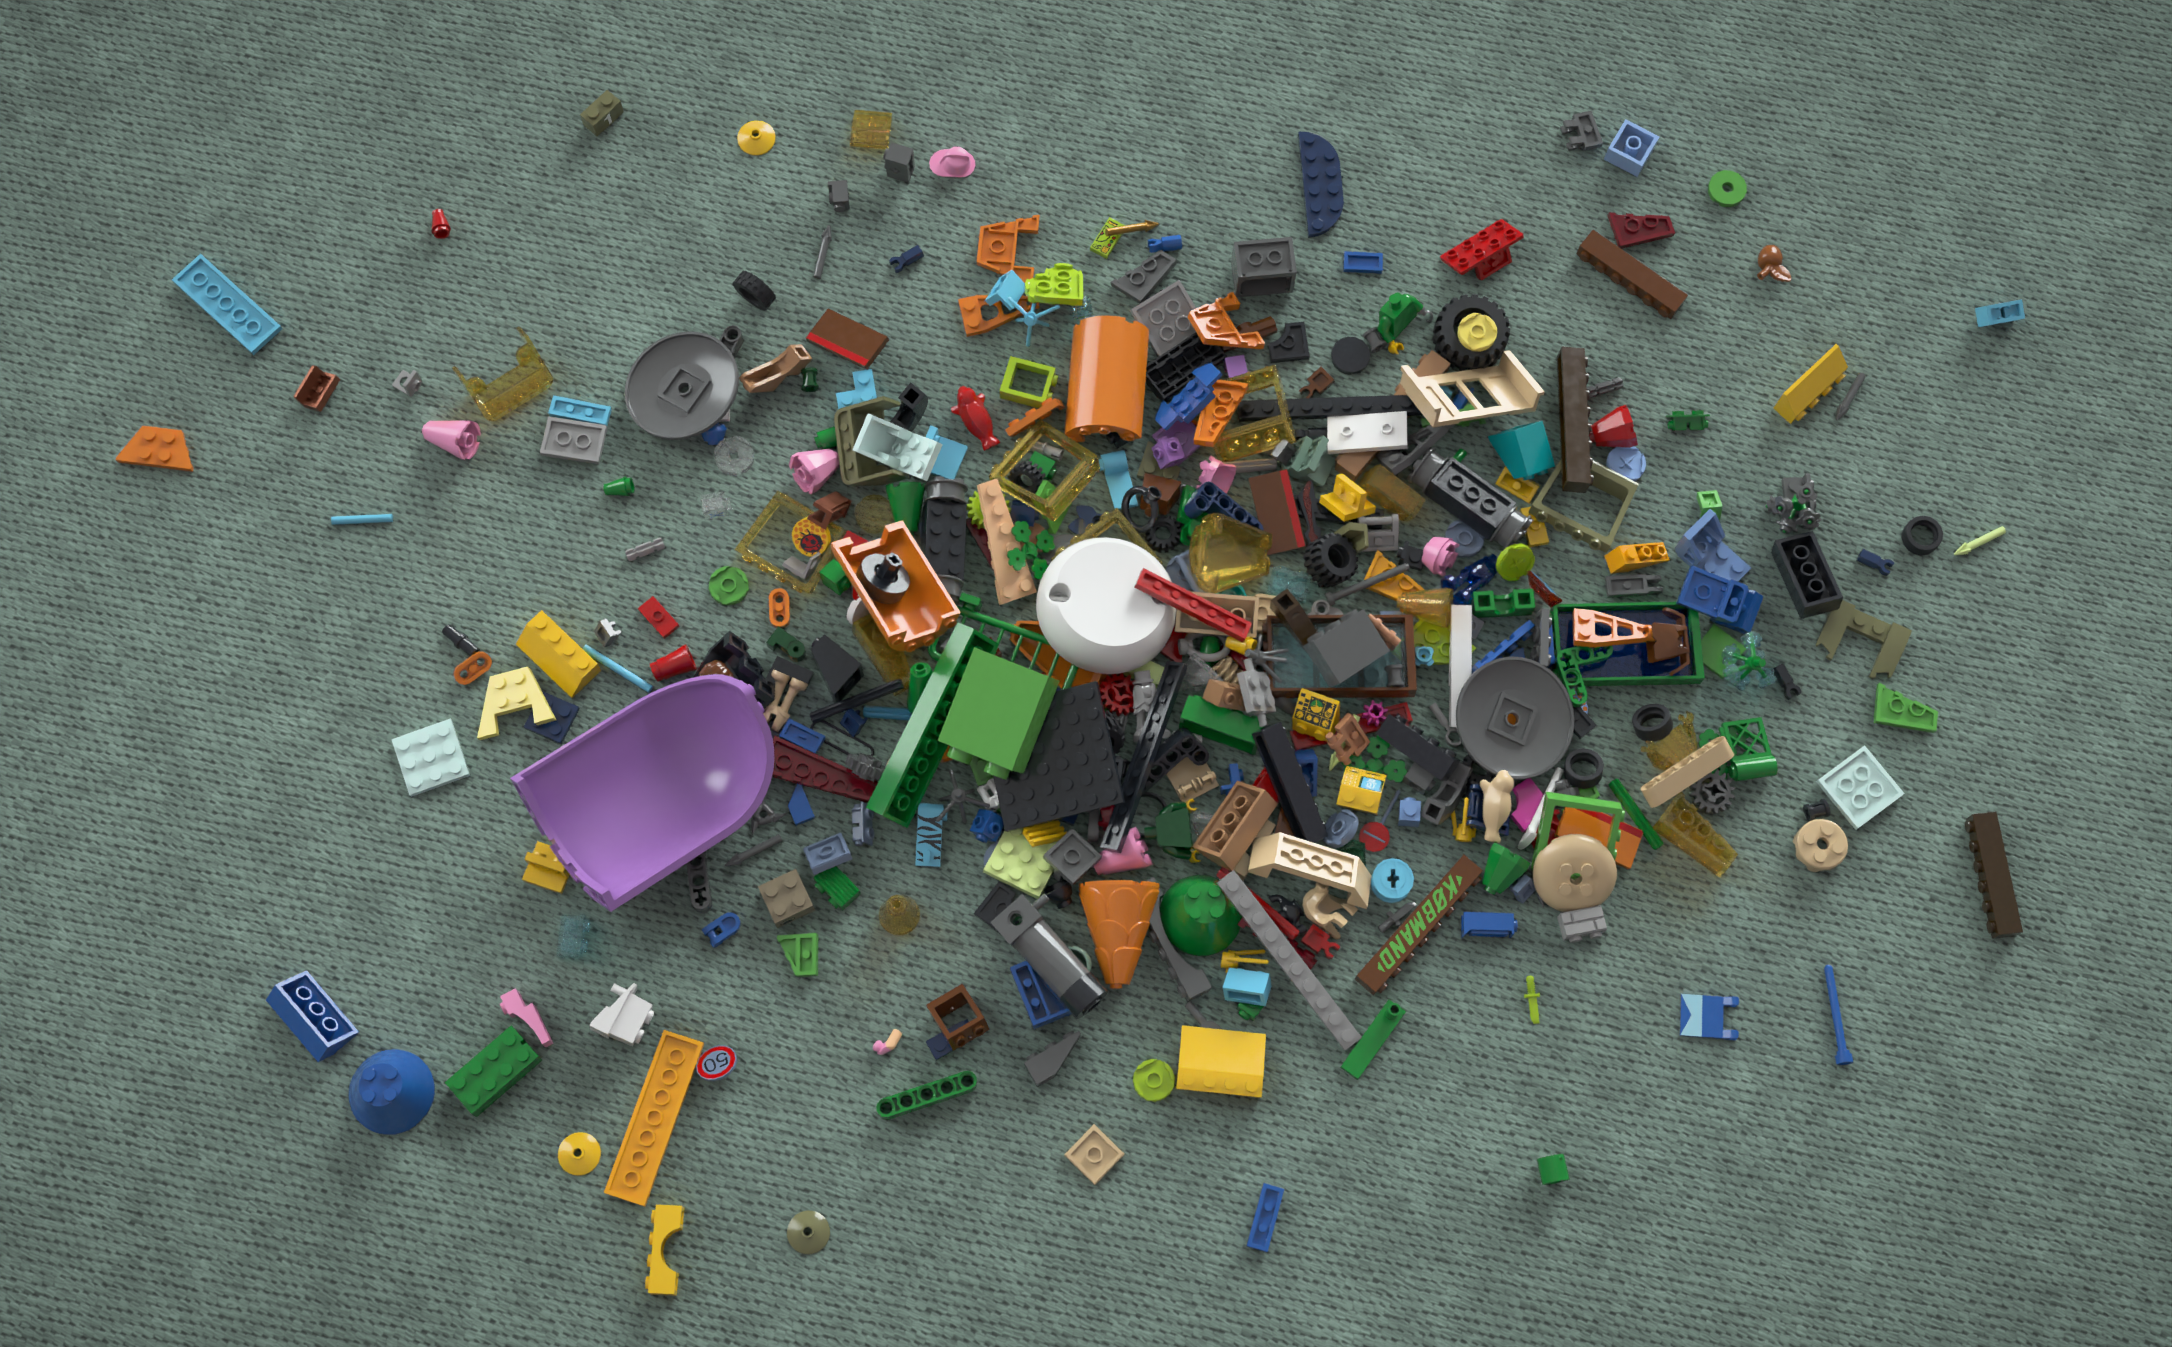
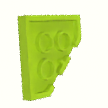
M1430 609L1413 626L1414 647H1432L1434 650L1432 655L1433 665H1449L1450 625L1435 611ZM1399 643V645L1393 650V652L1390 651V653L1394 655L1400 662L1401 643ZM1472 645V653H1473V652L1475 651V649H1476V647H1475L1474 645Z

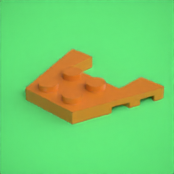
M1033 215L1032 218L1027 219L1019 218L1008 223L1000 222L981 226L977 265L1000 275L1013 270L1024 283L1027 278H1033L1034 267L1014 266L1018 233L1038 234L1040 215Z
M1234 292L1228 293L1227 297L1223 299L1221 297L1216 299L1210 305L1205 304L1189 312L1188 319L1203 344L1263 349L1265 342L1258 331L1239 334L1226 313V311L1239 310L1241 303Z

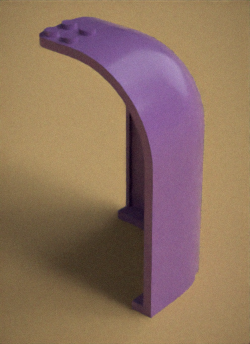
M716 674L698 676L668 685L635 701L510 778L541 835H546L549 842H552L553 845L550 848L577 884L579 882L584 884V892L610 912L741 828L762 803L773 774L774 744L769 725L763 714L765 710L761 703L757 702L754 696L756 692L752 685H747L742 680H737L727 675Z

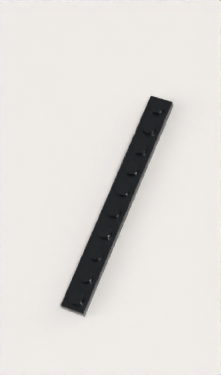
M1408 395L1243 400L1238 405L1239 422L1327 419V417L1401 411H1407V416H1422L1423 414Z
M1166 662L1122 784L1125 803L1115 805L1100 846L1105 851L1122 852L1188 667L1185 663Z

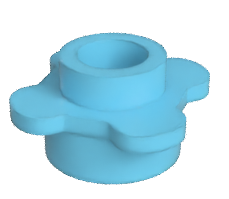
M1426 646L1415 647V665H1433V648Z

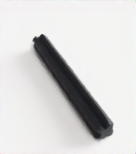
M896 679L810 713L811 721L814 723L899 691L904 688L901 679Z

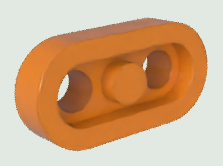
M782 588L774 589L769 594V619L775 628L779 626L783 629L790 623V598L787 591ZM783 598V601L781 603H777L776 599ZM783 617L784 620L782 622H778L777 618Z
M485 652L474 653L454 669L453 675L455 680L462 685L471 683L490 669L492 660ZM479 658L484 659V663L482 665L477 664V660ZM466 670L467 676L461 677L460 672Z

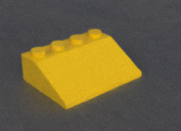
M1182 1025L1176 1089L1262 1098L1266 1034Z

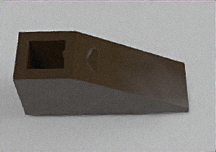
M1285 589L1271 600L1270 609L1305 650L1303 646L1309 643L1307 639L1318 632L1300 603L1288 589Z

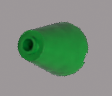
M899 482L897 487H894L893 483L887 484L885 488L894 522L903 521L911 535L914 536V533L918 532L925 483Z
M924 662L916 663L910 669L906 703L911 714L933 673L930 665Z

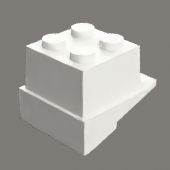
M614 983L610 991L620 995V997L611 1007L606 1006L590 1024V1030L608 1039L611 1037L633 1047L634 1043L639 1044L644 1035V1030H642L644 1024L649 1025L654 1015L652 1004L635 995L637 984L633 983L628 989H625Z

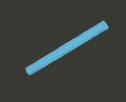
M587 644L583 647V650L589 656L646 692L650 693L653 689L651 684Z

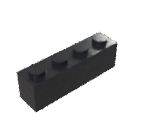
M1399 713L1397 715L1389 714L1376 735L1439 780L1447 781L1460 762L1455 757L1457 754L1449 748L1444 749L1439 746L1440 742L1434 737L1430 736L1428 738L1423 734L1424 730L1420 727L1408 724V719Z

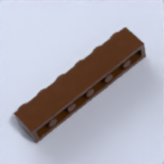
M1592 230L1579 246L1576 254L1582 261L1593 265L1599 273L1609 276L1615 284L1622 285L1628 293L1642 299L1645 305L1652 306L1663 317L1672 319L1688 297L1682 290L1595 230Z

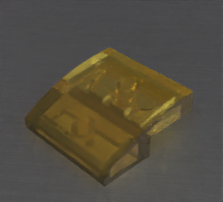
M854 110L850 146L888 149L892 113Z

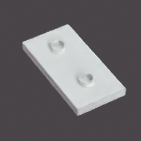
M1407 411L1327 417L1328 454L1408 449Z

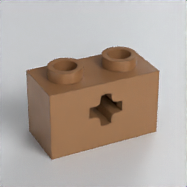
M1209 679L1203 699L1218 707L1246 711L1239 684Z

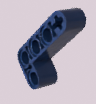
M1209 481L1193 492L1184 507L1185 514L1191 519H1197L1204 512H1207L1245 544L1252 543L1263 533V526L1256 518L1214 483Z

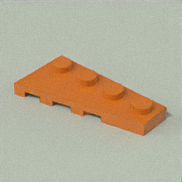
M1218 379L1212 385L1215 389L1212 393L1216 397L1200 413L1193 439L1194 445L1214 447L1247 392L1248 383Z

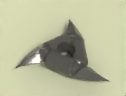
M762 801L753 814V819H751L752 835L758 825L768 824L772 821L774 823L787 813L775 814L765 804L766 802ZM761 812H767L766 817H760Z

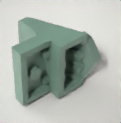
M1323 435L1314 440L1308 436L1297 440L1294 445L1297 451L1286 466L1281 464L1282 470L1288 469L1289 476L1296 479H1301L1308 483L1311 480L1313 485L1323 486L1335 463V460L1326 453L1329 439Z

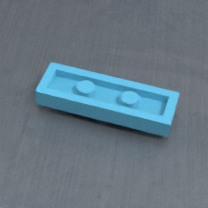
M553 395L548 414L551 417L607 426L612 409L610 406Z

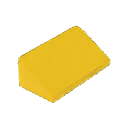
M1506 466L1495 483L1497 486L1529 504L1541 486L1530 479L1523 481V478L1514 479Z

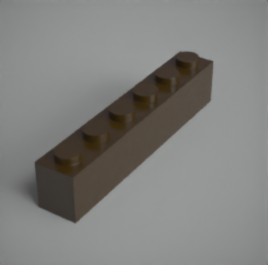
M1997 812L1972 814L1965 821V830L1969 833L1971 840L1969 842V849L1974 854L1975 861L1973 867L1979 877L1978 890L1983 895L1982 909L1988 918L1986 924L1989 934L1991 933L1992 939L2017 936L2023 933Z

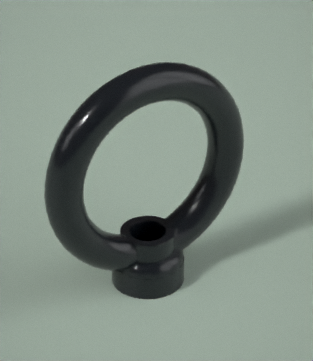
M1134 486L1125 493L1122 499L1121 512L1124 522L1132 531L1143 534L1155 527L1159 517L1157 501L1162 496L1157 487ZM1135 494L1144 495V501L1150 504L1151 507L1150 519L1147 524L1142 526L1132 520L1129 512L1130 500Z

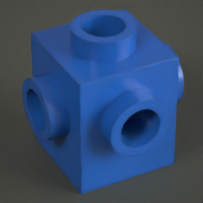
M979 809L973 820L970 832L975 834V838L983 843H987V841L996 842L1004 826L1003 819L993 811Z

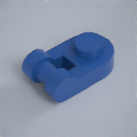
M726 913L705 926L702 932L705 936L709 937L711 940L710 944L715 948L738 932L741 922L736 914ZM718 927H720L723 931L719 935H717L715 932V930Z

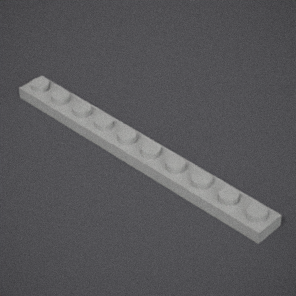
M1232 870L1218 881L1217 885L1343 1050H1347L1362 1038L1237 873Z

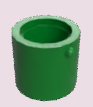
M1564 1154L1537 1159L1542 1185L1570 1180Z

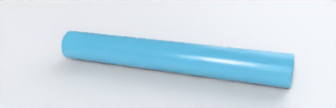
M393 514L331 517L332 525L393 522Z

